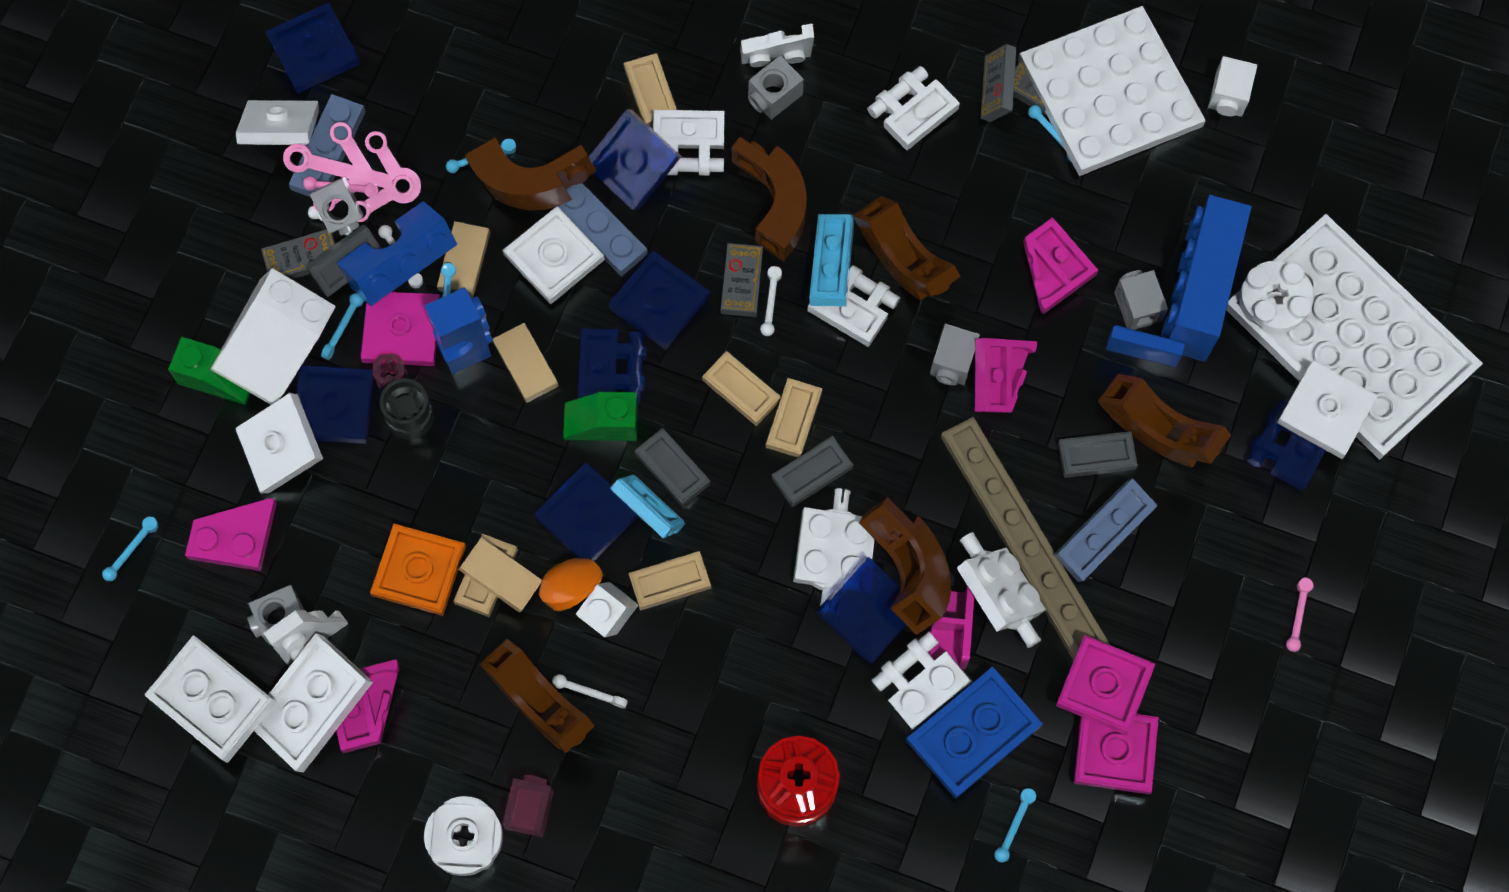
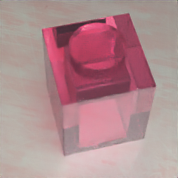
M524 775L523 780L513 778L502 823L506 830L538 837L544 836L554 793L552 787L546 785V779L532 775Z

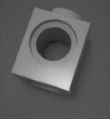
M780 55L749 80L748 100L759 113L764 111L772 120L803 95L804 79ZM775 86L781 89V91L771 93L765 89Z
M345 176L311 192L310 196L329 234L338 230L341 236L360 227L357 221L362 219L364 214ZM333 199L344 200L349 208L348 215L341 218L332 215L329 210L330 201Z
M1141 270L1132 271L1122 276L1119 280L1114 294L1127 328L1134 330L1163 321L1168 307L1154 270L1142 273Z
M945 324L930 375L935 376L939 382L947 385H957V383L965 385L975 353L976 339H979L980 334Z
M289 585L248 603L253 615L247 617L255 637L262 636L271 645L263 634L275 625L268 623L269 615L277 609L285 610V618L295 610L304 609L296 591Z

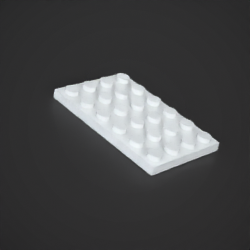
M1327 214L1273 260L1300 265L1312 284L1314 303L1307 318L1298 327L1285 333H1270L1262 330V326L1256 324L1253 320L1250 322L1244 316L1239 304V292L1228 300L1226 308L1299 382L1312 360L1378 395L1356 437L1379 460L1483 364ZM1273 290L1271 294L1267 295L1269 299H1275L1276 304H1281L1282 299L1285 297L1279 290Z

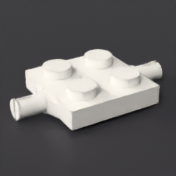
M841 488L835 489L833 509L819 510L804 507L802 511L793 582L809 584L822 590L819 611L825 613L828 605L827 614L835 613L837 593L844 591L867 593L869 589L875 539L859 524L862 516H856L847 511L850 491L847 489L844 490L843 494Z
M973 532L964 536L960 542L964 545L971 559L963 562L957 569L995 630L1017 629L1027 648L1039 643L1041 638H1039L1029 621L1039 616L1046 609L1040 601L1037 590L1029 584L1020 570L1018 560L1010 554L1007 548L994 552L984 551Z

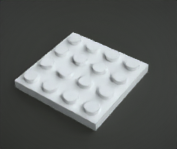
M1143 6L1019 54L1018 62L1021 60L1046 108L1045 113L1056 130L1079 176L1203 127L1206 121Z

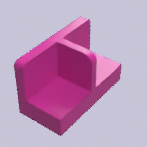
M968 586L965 593L951 591L950 601L944 615L931 625V633L939 643L929 651V654L936 660L944 652H948L961 669H966L971 648L974 595Z

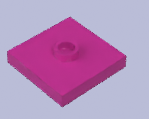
M391 292L372 306L366 303L361 352L362 363L435 366L437 343L433 334L434 329L428 319L424 305L440 299V294Z
M1084 635L1056 706L1128 735L1154 670L1155 663Z
M1136 714L1128 735H1125L1080 716L1074 784L1151 794L1159 717Z

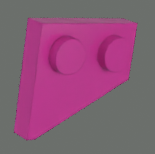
M1053 217L1025 237L1024 247L1039 308L1043 314L1097 275L1098 269Z
M992 338L976 339L975 412L1012 413L1018 398V389L1023 385L1027 371L1023 369L1028 353H1035L1037 341Z
M265 499L195 519L185 556L190 560L261 571L277 503L274 499Z
M397 659L360 669L373 683L336 730L340 749L343 753L381 744L399 672Z

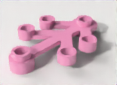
M346 122L335 123L330 129V136L334 142L341 145L352 164L314 155L311 149L303 144H292L283 154L284 164L290 171L299 173L309 168L340 177L345 176L349 184L366 186L368 183H375L378 187L384 188L374 197H370L365 201L357 200L359 205H363L366 208V215L357 222L367 220L371 212L392 200L398 203H409L419 195L421 190L419 176L413 170L399 166L387 146V137L380 131L369 133L365 139V145L369 151L377 153L387 173L373 170L352 137L351 126ZM344 126L348 131L347 138L338 139L334 133L335 128ZM373 135H378L383 139V146L381 148L375 149L370 145V138ZM293 152H301L303 154V164L296 165L291 161ZM400 179L407 180L410 184L409 190L400 192L396 188V182ZM342 199L331 200V206L329 207V210L331 211L335 207V204L341 201Z

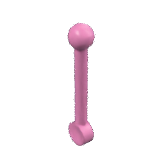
M308 176L304 179L303 186L307 190H314L332 182L317 181L314 177ZM368 183L366 186L349 184L353 192H362L368 197L376 196L379 191L375 183Z
M1302 578L1297 584L1300 595L1292 636L1286 642V647L1291 652H1296L1301 647L1299 634L1307 593L1313 589V582L1309 578Z

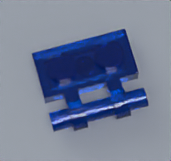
M581 329L578 399L597 392H615L616 389H624L626 392H636L637 404L640 403L641 391L645 389V378L641 376L642 361L646 359V346L643 345L642 332H630L629 343H618V329ZM617 358L628 360L627 374H616Z
M1280 400L1276 409H1272L1266 418L1267 426L1262 435L1257 436L1251 445L1253 451L1248 458V462L1255 467H1261L1266 457L1275 460L1276 463L1270 474L1303 491L1326 450L1277 423L1289 402L1287 400ZM1280 431H1286L1291 434L1284 447L1275 443Z

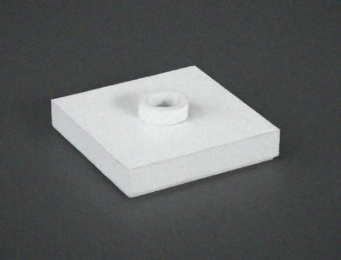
M248 100L236 130L237 144L308 145L319 114L318 101Z
M558 206L503 250L505 257L550 304L605 260L600 250Z
M1312 360L1277 423L1343 459L1378 395Z
M287 394L236 427L260 493L268 494L323 459L298 394Z

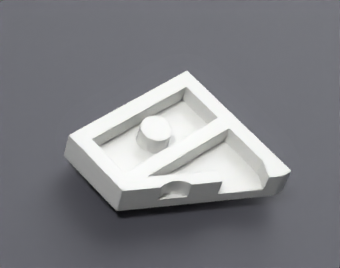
M813 24L802 25V34L785 36L783 31H778L765 36L741 40L742 64L750 63L751 67H763L769 65L771 61H774L780 55L789 64L803 62L805 57H811L814 41Z
M295 610L263 634L285 663L290 666L315 633L323 635L328 639L345 627L348 622L340 611H335L327 618L323 611L306 612V610Z

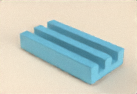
M633 474L617 479L610 488L662 538L678 533L685 525L683 519Z

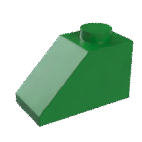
M181 337L168 368L177 384L246 405L250 392L210 370L221 350L211 345Z
M597 392L565 403L564 440L637 441L638 404L636 392Z

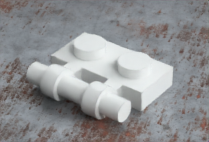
M921 66L913 72L907 71L899 78L898 84L889 91L883 90L875 97L876 101L867 108L869 114L875 119L884 112L891 115L884 120L883 127L906 151L956 112L960 104L937 79L925 87L921 82L928 77V73ZM907 93L914 96L903 106L898 102Z
M654 110L653 147L667 148V158L653 157V171L667 172V175H678V172H699V175L710 176V172H724V158H710V149H724V111ZM678 148L699 149V158H678Z
M853 265L850 268L847 306H810L809 303L807 311L869 347L888 318V313L878 308V306L883 303L894 309L901 297L889 291L890 286L885 283L879 282L877 284L862 275L863 271ZM856 287L870 297L866 301L852 293L851 289Z
M930 631L921 639L917 640L915 638L907 645L908 650L895 661L889 660L881 667L883 671L872 679L880 691L884 690L892 682L896 685L899 691L888 701L912 730L916 729L972 682L948 652H944L936 660L933 659L929 651L939 642ZM919 660L925 669L909 682L903 673Z

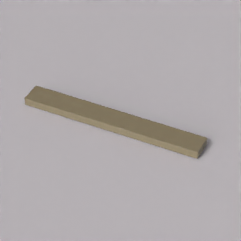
M974 417L941 434L943 442L1006 548L1018 560L1020 570L1029 584L1037 590L1040 601L1046 609L1044 612L1073 661L1084 635L1110 645L1063 565L1054 556V550Z

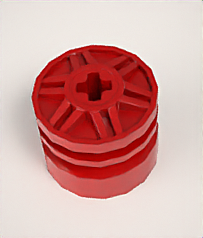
M798 735L781 739L768 749L760 762L757 790L761 805L770 817L781 824L800 827L815 823L827 814L835 801L840 778L837 760L828 747L814 738ZM796 770L802 771V776L809 778L805 779L800 787L795 786L793 779H788L793 777Z

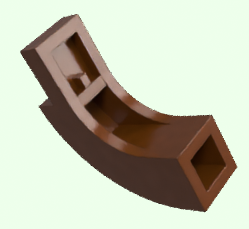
M739 137L732 146V163L762 182L770 191L774 201L770 211L756 227L755 243L763 246L764 249L784 262L797 245L804 229L807 196L803 177L795 162L780 147L776 146L768 156L764 148L756 142L751 141L749 143Z
M496 138L465 154L471 168L491 195L506 205L523 210L550 209L571 201L572 198L566 189L572 185L583 183L591 174L597 172L582 145L544 166L535 168L521 167L511 162Z
M880 196L853 215L864 238L877 258L894 279L917 299L922 300L928 295L932 297L949 289L950 284L960 277L954 264L934 256L921 244L909 227L897 202Z
M1117 374L1098 400L1110 417L1126 432L1132 431L1134 438L1153 451L1185 466L1193 467L1197 461L1211 464L1231 437V434L1224 426L1193 420L1170 408L1152 391L1143 378Z
M887 497L866 512L859 521V524L888 552L896 564L901 586L900 592L890 609L917 635L944 615L951 597L950 571L942 548L926 523L919 515L910 520Z
M506 639L479 664L521 713L559 750L562 749L564 752H568L572 747L580 744L585 739L586 734L594 727L588 717L568 702L539 672L524 652L510 640Z

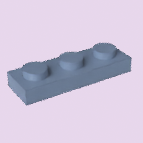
M331 94L307 145L311 149L312 154L342 162L346 153L340 144L331 139L330 129L337 122H346L351 126L352 137L354 138L366 112L364 105ZM344 126L335 128L334 133L338 139L347 138L348 131ZM302 155V157H301V159H300L298 165L303 164V162H304V156H303V155ZM308 168L303 172H294L289 186L292 191L311 197V192L319 188L314 190L305 189L303 181L306 177L312 176L317 181L333 182L336 175Z
M583 183L572 185L566 189L572 200L558 207L604 255L605 261L621 277L648 255L647 248Z
M1134 479L1127 480L1061 546L1054 556L1078 582L1084 581L1157 507V504Z

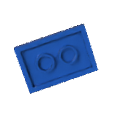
M992 666L907 737L906 742L956 799L1036 732L1043 723Z

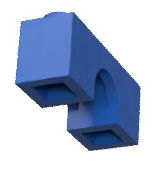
M424 201L395 221L401 236L393 245L383 249H374L365 242L336 262L350 288L368 305L372 306L457 245L445 219Z
M466 287L424 305L428 319L434 329L433 334L437 346L451 374L491 357L488 344L492 343L493 339L485 318V310L478 296L471 298Z

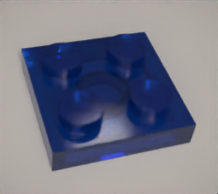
M329 2L266 31L267 37L297 94L360 65L359 58Z
M629 109L623 113L589 156L597 170L594 174L632 210H639L682 157L633 110Z
M652 251L609 302V309L666 350L710 297V291L659 254Z
M301 366L299 368L296 394L299 396L316 441L367 444L375 375L373 370Z
M587 463L534 514L535 518L578 558H586L595 561L639 515L610 489L612 486Z
M863 557L816 610V613L867 663H873L906 625L890 609L900 592V587L870 557Z

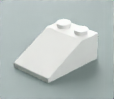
M272 268L260 278L210 370L272 405L280 400L321 335L336 306Z

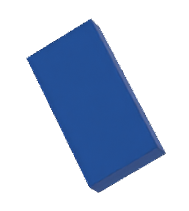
M1116 325L1109 335L1106 350L1176 368L1182 357L1185 344Z

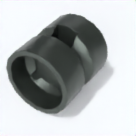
M403 378L397 379L385 387L380 397V407L392 433L399 438L408 440L416 439L426 434L432 427L434 415L423 386L415 380Z

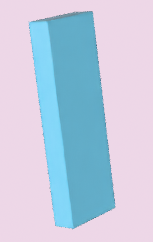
M818 214L809 297L810 306H847L854 231L853 215Z

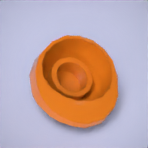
M574 558L559 563L543 577L539 596L554 611L569 609L588 597L594 591L596 585L600 584L603 577L602 570L596 562L586 558Z

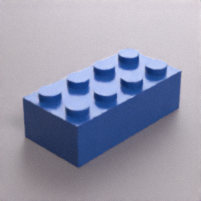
M1209 195L1204 207L1197 206L1193 220H1190L1185 240L1188 242L1185 252L1183 251L1177 268V272L1180 274L1177 284L1175 283L1169 299V304L1172 306L1169 315L1165 317L1160 335L1161 337L1183 342L1185 346L1182 356L1205 362L1220 337L1252 207L1250 205Z

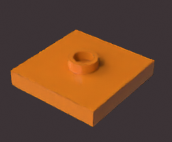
M393 524L370 594L373 597L443 616L466 548L465 543Z

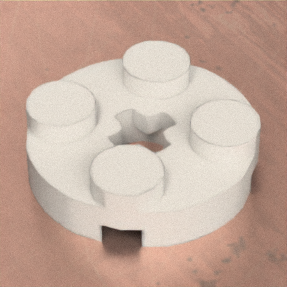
M1283 261L1261 263L1249 271L1239 291V304L1244 316L1250 322L1253 320L1256 324L1262 326V330L1270 333H1285L1298 327L1307 318L1314 303L1312 284L1305 275L1303 268L1296 263L1288 264ZM1273 290H1279L1285 297L1282 299L1281 304H1276L1275 299H1269L1267 295L1271 294Z
M467 796L451 798L444 802V805L440 806L428 818L424 831L425 847L434 863L447 873L457 876L474 875L488 869L498 856L503 842L502 825L495 812L483 801ZM462 826H468L469 832L474 834V839L468 841L467 846L461 847L459 841L453 839L454 833H459Z

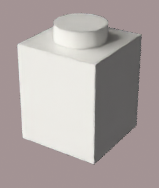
M1223 56L1216 71L1208 108L1217 110L1218 113L1225 116L1237 115L1242 117L1249 103L1257 64Z
M601 583L596 585L594 591L588 596L576 615L603 637H609L619 633L638 604L612 583Z

